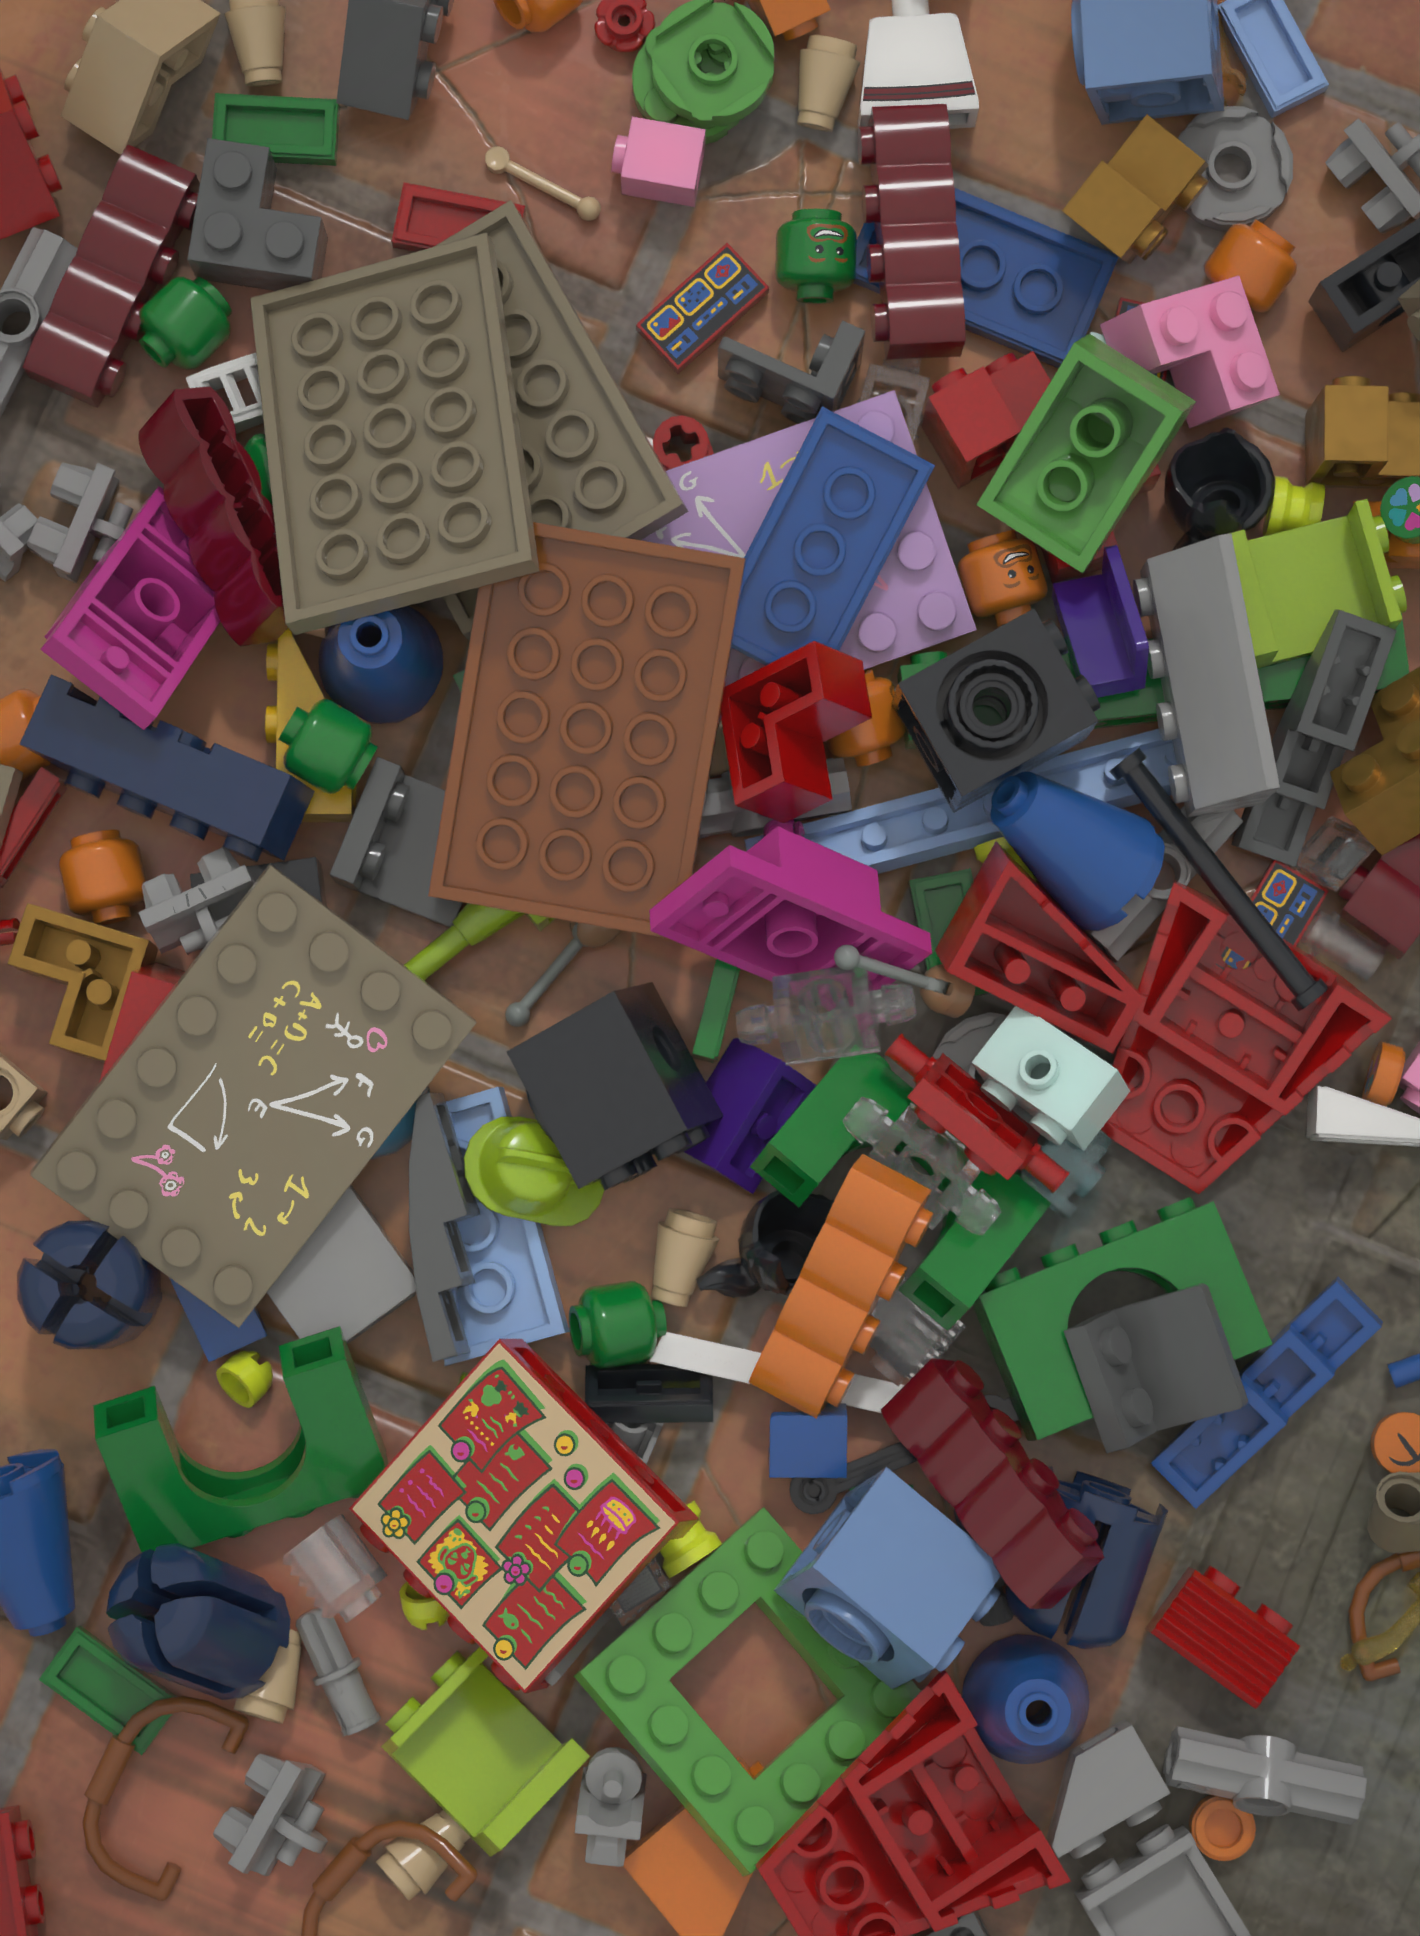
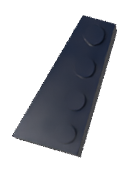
M52 674L50 675L20 745L67 772L68 775L64 784L98 799L103 789L120 795L116 803L118 806L150 820L155 810L171 815L173 817L169 826L202 841L205 840L208 831L226 838L222 847L251 861L258 862L262 852L280 860H285L313 797L314 790L290 774L216 743H213L211 749L206 747L207 743L204 740L160 720L157 728L153 727L154 722L152 721L143 730L102 697H99V700L96 701L74 687L73 683Z

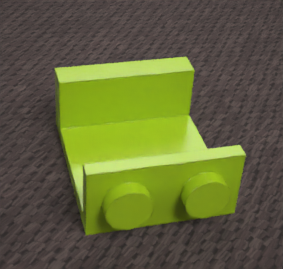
M1368 499L1356 501L1346 516L1247 540L1245 530L1231 533L1257 668L1312 655L1335 609L1392 629H1396L1402 621L1401 613L1407 610L1404 587L1398 575L1390 577L1383 554L1389 552L1387 529L1380 515L1372 516Z
M478 1647L467 1659L457 1650L431 1676L430 1679L438 1688L421 1705L412 1696L386 1722L385 1725L393 1734L381 1747L491 1857L500 1852L590 1756L572 1738L561 1744L482 1664L489 1655L481 1647Z

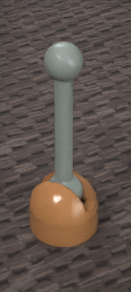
M570 921V929L574 938L520 1002H514L507 1007L505 1011L507 1022L514 1027L524 1026L529 1021L532 1006L583 946L592 948L604 946L612 941L621 930Z
M842 945L834 954V961L840 969L851 970L857 967L920 987V995L924 1004L934 1012L951 1018L962 1016L970 1007L975 994L974 985L948 973L943 964L935 965L926 971L924 975L859 955L858 950L852 945Z

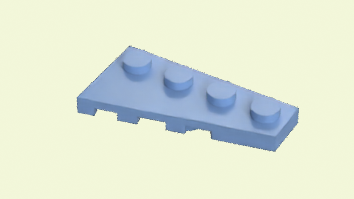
M495 1087L446 1101L463 1159L470 1138L482 1125L499 1117H512L504 1087ZM477 1199L481 1215L457 1222L475 1280L474 1284L452 1290L470 1352L444 1360V1366L484 1356L499 1339H523L526 1343H531L570 1332L540 1223L501 1215L487 1209Z

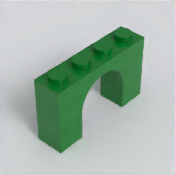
M854 1041L769 1141L750 1168L797 1207H800L832 1167L842 1157L857 1149L865 1147L890 1148L904 1153L918 1162L930 1174L940 1192L944 1211L943 1225L933 1247L898 1290L948 1331L971 1308L1052 1203L1039 1193L1036 1185L1028 1177L1021 1173L1015 1172L1007 1180L998 1172L994 1175H989L976 1167L964 1153V1149L967 1146L946 1130L944 1134H940L919 1119L914 1112V1108L917 1105L908 1098L913 1088L891 1070L888 1062L879 1054L867 1051L858 1042Z
M1188 1197L1156 1210L1160 1219L1158 1224L1138 1231L1134 1220L1099 1233L1098 1235L1103 1245L1080 1255L1074 1243L1040 1257L1044 1267L1041 1271L1021 1278L1018 1268L1014 1267L997 1274L985 1288L986 1293L978 1297L973 1304V1308L1027 1441L1042 1439L1094 1417L1064 1331L1068 1329L1069 1314L1079 1293L1088 1283L1104 1273L1120 1271L1138 1274L1157 1284L1165 1293L1201 1283L1206 1284L1209 1287L1234 1360L1273 1344L1214 1201L1196 1208L1192 1197Z
M340 1326L279 1345L283 1380L300 1426L295 1439L284 1453L272 1462L256 1469L242 1472L219 1471L201 1465L188 1456L175 1437L155 1386L93 1405L95 1440L141 1553L149 1549L155 1551L156 1547L165 1544L179 1543L193 1549L194 1547L225 1537H241L251 1532L254 1528L287 1517H303L318 1507L346 1498H359L388 1465L386 1449Z

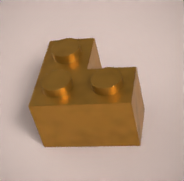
M1146 114L1108 164L1103 160L1098 164L1062 211L1128 264H1131L1137 255L1146 261L1169 233L1162 226V223L1178 205L1186 211L1207 186L1209 181L1202 176V173L1209 165L1204 159Z
M1362 376L1338 377L1332 380V385H1324L1305 414V486L1311 482L1325 484V488L1389 489L1391 485L1405 477H1420V394L1411 392L1389 394V386H1371V380Z
M1420 667L1392 682L1373 696L1371 707L1384 740L1330 771L1345 816L1382 856L1420 834Z
M27 903L7 964L22 972L67 985L49 1044L61 1050L105 1063L131 972L154 963L159 949L147 939Z

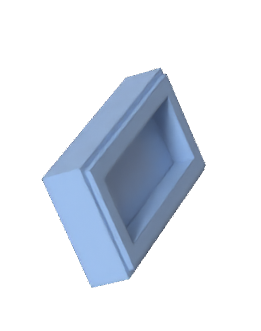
M1226 0L1218 4L1219 22L1271 118L1327 90L1329 83L1284 0Z

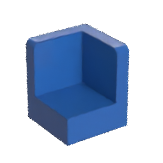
M827 1403L817 1419L804 1412H773L770 1415L769 1478H847L846 1403H841L838 1408Z

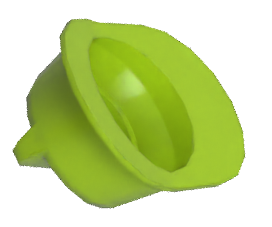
M499 1117L482 1125L470 1138L464 1155L465 1179L473 1196L487 1209L507 1217L549 1226H573L590 1217L600 1205L604 1193L600 1182L578 1189L556 1145L548 1138L535 1119Z

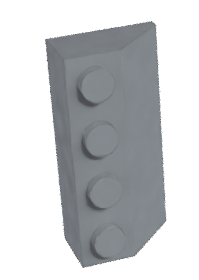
M1230 533L1218 535L1149 558L1140 570L1141 578L1133 580L1134 599L1140 617L1149 616L1153 640L1148 641V672L1151 679H1161L1165 702L1157 703L1156 705L1158 727L1163 741L1172 740L1177 763L1176 765L1168 766L1170 790L1175 804L1184 802L1187 818L1262 805L1280 788L1232 534Z

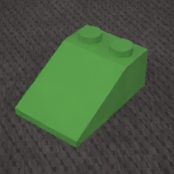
M1089 333L1072 345L976 505L1079 572L1084 573L1166 452L1196 401Z

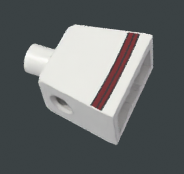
M891 0L892 16L875 17L869 21L858 127L868 126L872 107L947 104L950 129L975 127L979 111V99L957 14H930L929 0Z

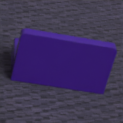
M1118 546L1104 547L1102 574L1053 583L1052 600L1068 647L1076 677L1083 675L1087 679L1097 698L1144 689L1149 655L1148 640Z
M734 1038L706 1082L723 1117L706 1126L711 1136L710 1138L684 1151V1153L709 1166L737 1186L754 1194L763 1178L750 1166L817 1085L782 1060L739 1038Z

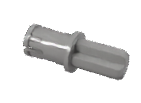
M322 1606L301 1615L296 1620V1628L318 1674L313 1678L315 1686L322 1685L339 1722L342 1735H352L378 1722L381 1716L376 1711L357 1669L362 1662L359 1657L352 1659L331 1610L327 1606Z

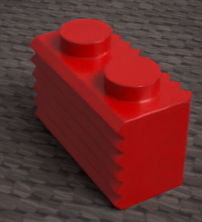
M1209 1565L1203 1575L1197 1570L1188 1567L1145 1630L1245 1703L1257 1709L1300 1648V1645L1287 1637L1293 1625L1263 1603H1261L1255 1613L1235 1599L1241 1587L1211 1565Z

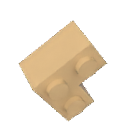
M119 0L108 9L100 7L93 13L84 28L82 39L87 42L83 56L75 63L65 80L64 89L69 94L61 117L120 155L128 144L133 147L137 146L153 134L171 85L202 63L221 13L201 0Z

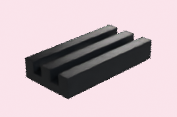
M633 1364L607 1369H598L593 1365H586L585 1403L605 1423L713 1422V1376L663 1364Z

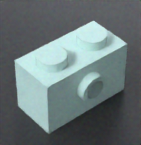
M1017 1006L1013 1008L972 1061V1064L985 1081L980 1088L981 1091L993 1102L1011 1112L1015 1105H1018L1034 1116L1029 1122L1030 1125L1046 1139L1058 1146L1067 1139L1083 1151H1085L1130 1092V1089L1116 1068L1041 1017H1037Z

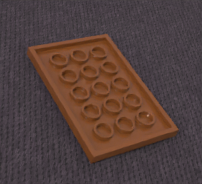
M533 522L540 571L478 588L428 896L666 938L650 931L649 910L693 875L747 558Z

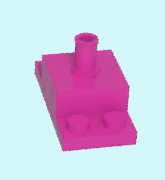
M158 486L149 496L123 534L96 563L44 636L47 640L40 649L143 730L158 716L220 623L215 608L214 591L209 588L197 572L189 551V537L180 530L171 517L165 503L164 490Z
M774 819L769 821L764 826V837L746 852L729 845L649 910L650 931L848 1014H852L896 980L857 967L851 970L840 969L834 961L835 951L840 946L852 945L858 950L859 955L906 970H911L932 954L930 932L881 911L878 871L804 838L805 831L802 822L798 821L794 824V819L786 823Z

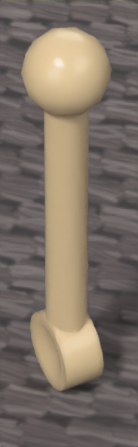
M492 147L487 151L485 162L492 173H510L577 209L579 217L583 220L591 221L599 216L601 205L594 197L581 198L511 161L507 150L503 147Z

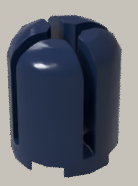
M67 1221L44 1231L33 1243L35 1247L43 1252L41 1260L23 1258L17 1272V1300L27 1323L38 1334L56 1335L53 1343L67 1349H112L136 1339L154 1320L162 1300L160 1270L142 1258L137 1247L125 1236H122L119 1240L107 1232L109 1226L99 1222ZM87 1273L95 1275L97 1288L112 1297L108 1302H103L101 1297H93V1301L85 1299L84 1295L87 1293V1288L85 1285H82V1280Z
M1077 1471L1073 1483L1058 1479L1060 1486L1057 1491L1063 1499L1066 1508L1079 1510L1093 1525L1098 1520L1096 1526L1098 1538L1095 1541L1105 1558L1077 1584L1064 1623L1063 1632L1067 1635V1645L1081 1649H1093L1111 1646L1126 1633L1168 1510L1159 1503L1154 1515L1131 1503L1132 1498L1129 1496L1131 1489L1106 1479ZM1007 1585V1605L1014 1616L1031 1631L1052 1639L1062 1619L1071 1590L1052 1609H1029Z
M179 1543L160 1545L156 1547L155 1551L151 1549L145 1550L127 1562L109 1591L106 1614L116 1621L111 1623L107 1629L113 1647L127 1665L221 1700L243 1698L263 1687L266 1682L259 1679L272 1665L279 1646L287 1648L289 1644L291 1618L282 1593L274 1591L263 1577Z

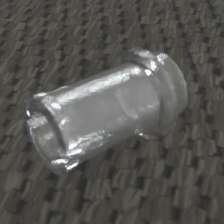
M1319 910L1300 940L1301 943L1309 947L1308 954L1312 957L1321 954L1357 976L1362 982L1368 981L1369 976L1371 977L1381 963L1386 948L1382 945H1377L1339 922L1340 914L1334 911L1328 915Z

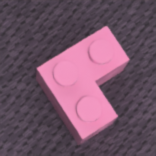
M1240 276L1141 304L1100 324L1108 346L1152 374L1170 370L1175 388L1196 401L1186 418L1189 428L1239 413L1280 395Z

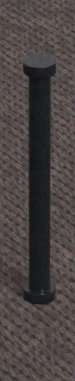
M1140 748L1136 749L1109 772L1116 781L1121 778L1124 779L1295 996L1291 999V1003L1298 1011L1304 1009L1326 992L1329 987L1321 978L1313 979L1142 761L1147 758Z

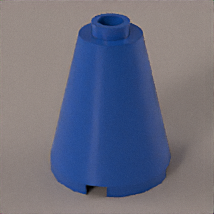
M405 606L332 625L320 645L319 673L326 692L336 704L371 724L398 723L420 712L429 702L428 700L434 694L443 674V651L439 637L431 623L414 608Z
M1030 771L1005 778L996 787L992 795L990 816L993 824L1055 903L1083 930L1100 931L1118 924L1128 916L1121 908L1135 894L1144 900L1152 890L1162 868L1165 845L1163 838L1155 833L1154 828L1156 827L1146 818Z
M40 1449L7 1457L9 1465L0 1467V1606L14 1629H28L30 1636L33 1637L49 1634L64 1627L67 1624L65 1616L76 1607L64 1463L61 1462L59 1453L55 1449Z
M1016 1634L994 1641L975 1659L963 1680L962 1698L978 1724L974 1727L988 1752L1008 1762L1034 1764L1058 1756L1077 1739L1088 1716L1089 1689L1082 1668L1065 1648L1042 1636ZM1035 1700H1043V1705L1039 1712L1031 1717H1026L1028 1705Z

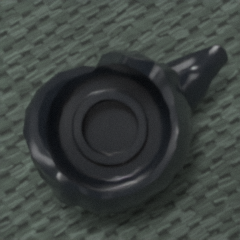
M1225 427L1220 432L1210 433L1202 439L1185 444L1174 454L1168 465L1164 484L1165 504L1176 525L1184 532V535L1176 543L1173 550L1218 535L1245 530L1246 532L1255 528L1267 514L1274 497L1275 484L1270 461L1257 446L1244 439L1235 430Z
M778 1190L761 1198L743 1221L740 1237L738 1238L740 1258L721 1262L696 1279L700 1291L715 1290L724 1296L732 1298L752 1296L761 1288L765 1291L789 1296L808 1254L826 1221L834 1200H830L821 1194L811 1193L803 1204L797 1207Z

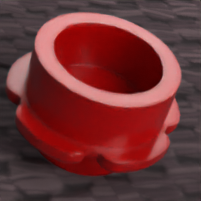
M602 0L596 9L598 21L594 25V30L597 38L605 46L618 52H632L644 44L650 31L655 28L654 14L647 10L645 0ZM621 17H627L630 23L628 26L623 27L619 25L618 20Z

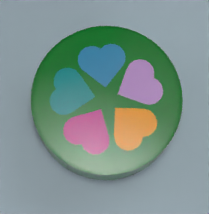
M1418 476L1405 477L1391 485L1384 494L1380 507V514L1387 530L1401 541L1411 544L1420 543V477Z

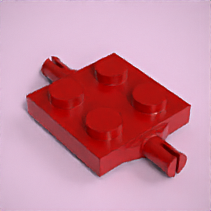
M902 1033L884 1053L885 1056L891 1058L914 1077L912 1081L915 1082L916 1086L908 1095V1098L917 1105L914 1108V1112L919 1119L940 1134H944L946 1130L967 1146L964 1149L965 1155L983 1172L989 1175H994L998 1172L1005 1179L1009 1180L1017 1169L1021 1171L1025 1169L1047 1187L1052 1194L1070 1174L1069 1171L1062 1168L1040 1149L1042 1146L1037 1142L1040 1136L1039 1132L1013 1110L1009 1112L993 1102L981 1091L982 1085L944 1053L938 1059L933 1056L929 1058L906 1039Z

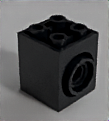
M1035 609L1015 618L897 685L891 704L953 813L993 792L1005 778L1015 776L1021 772L1031 771L1085 741L1098 723L1094 712L1100 709V703L1093 688L1083 675L1076 678L1073 677L1062 658L1063 655L1068 653V647L1061 632L1051 619L1042 622ZM979 705L993 707L999 712L1002 723L996 726L981 723L975 717L973 708Z
M653 982L615 990L507 1051L526 1088L527 1098L536 1120L544 1133L556 1145L578 1189L596 1182H600L604 1191L622 1182L625 1184L658 1166L653 1158L654 1154L659 1162L675 1153L680 1154L710 1138L711 1136L706 1126L723 1117L719 1106Z

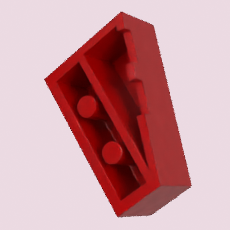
M996 841L936 947V954L948 973L1037 1017L1039 1016L1045 1021L1113 1054L1141 1005L1143 997L1129 977L1072 921L1041 886Z

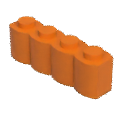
M864 1154L859 1157L848 1172L832 1204L826 1221L779 1315L774 1330L749 1379L750 1384L804 1413L812 1415L816 1419L827 1403L837 1408L839 1407L855 1377V1373L846 1369L853 1351L864 1355L881 1324V1320L872 1316L879 1297L890 1302L908 1267L898 1262L905 1244L907 1243L916 1248L933 1218L934 1213L924 1208L931 1194V1189Z

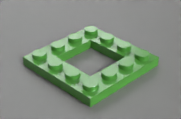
M764 1507L751 1516L722 1542L718 1548L712 1551L574 1675V1678L743 1877L750 1875L757 1869L755 1864L921 1692L912 1680L891 1689L859 1661L843 1654L825 1641L814 1630L805 1616L774 1591L802 1551ZM755 1602L837 1700L752 1778L669 1679Z

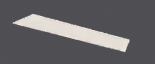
M666 1332V1335L661 1337L649 1362L750 1384L749 1379L761 1353ZM855 1374L841 1403H846V1406L881 1413V1409L904 1385Z

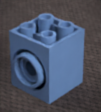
M1072 0L1071 28L1077 75L1080 84L1085 86L1101 125L1139 121L1146 114L1156 119L1225 111L1217 0Z
M886 1467L844 1495L774 1591L805 1616L810 1625L825 1641L843 1654L859 1661L887 1686L894 1689L912 1679L920 1683L933 1669L942 1672L953 1662L965 1644V1641L958 1636L971 1618L975 1622L979 1621L1000 1596L1001 1591L994 1585L1001 1575L996 1569L992 1558L973 1538Z

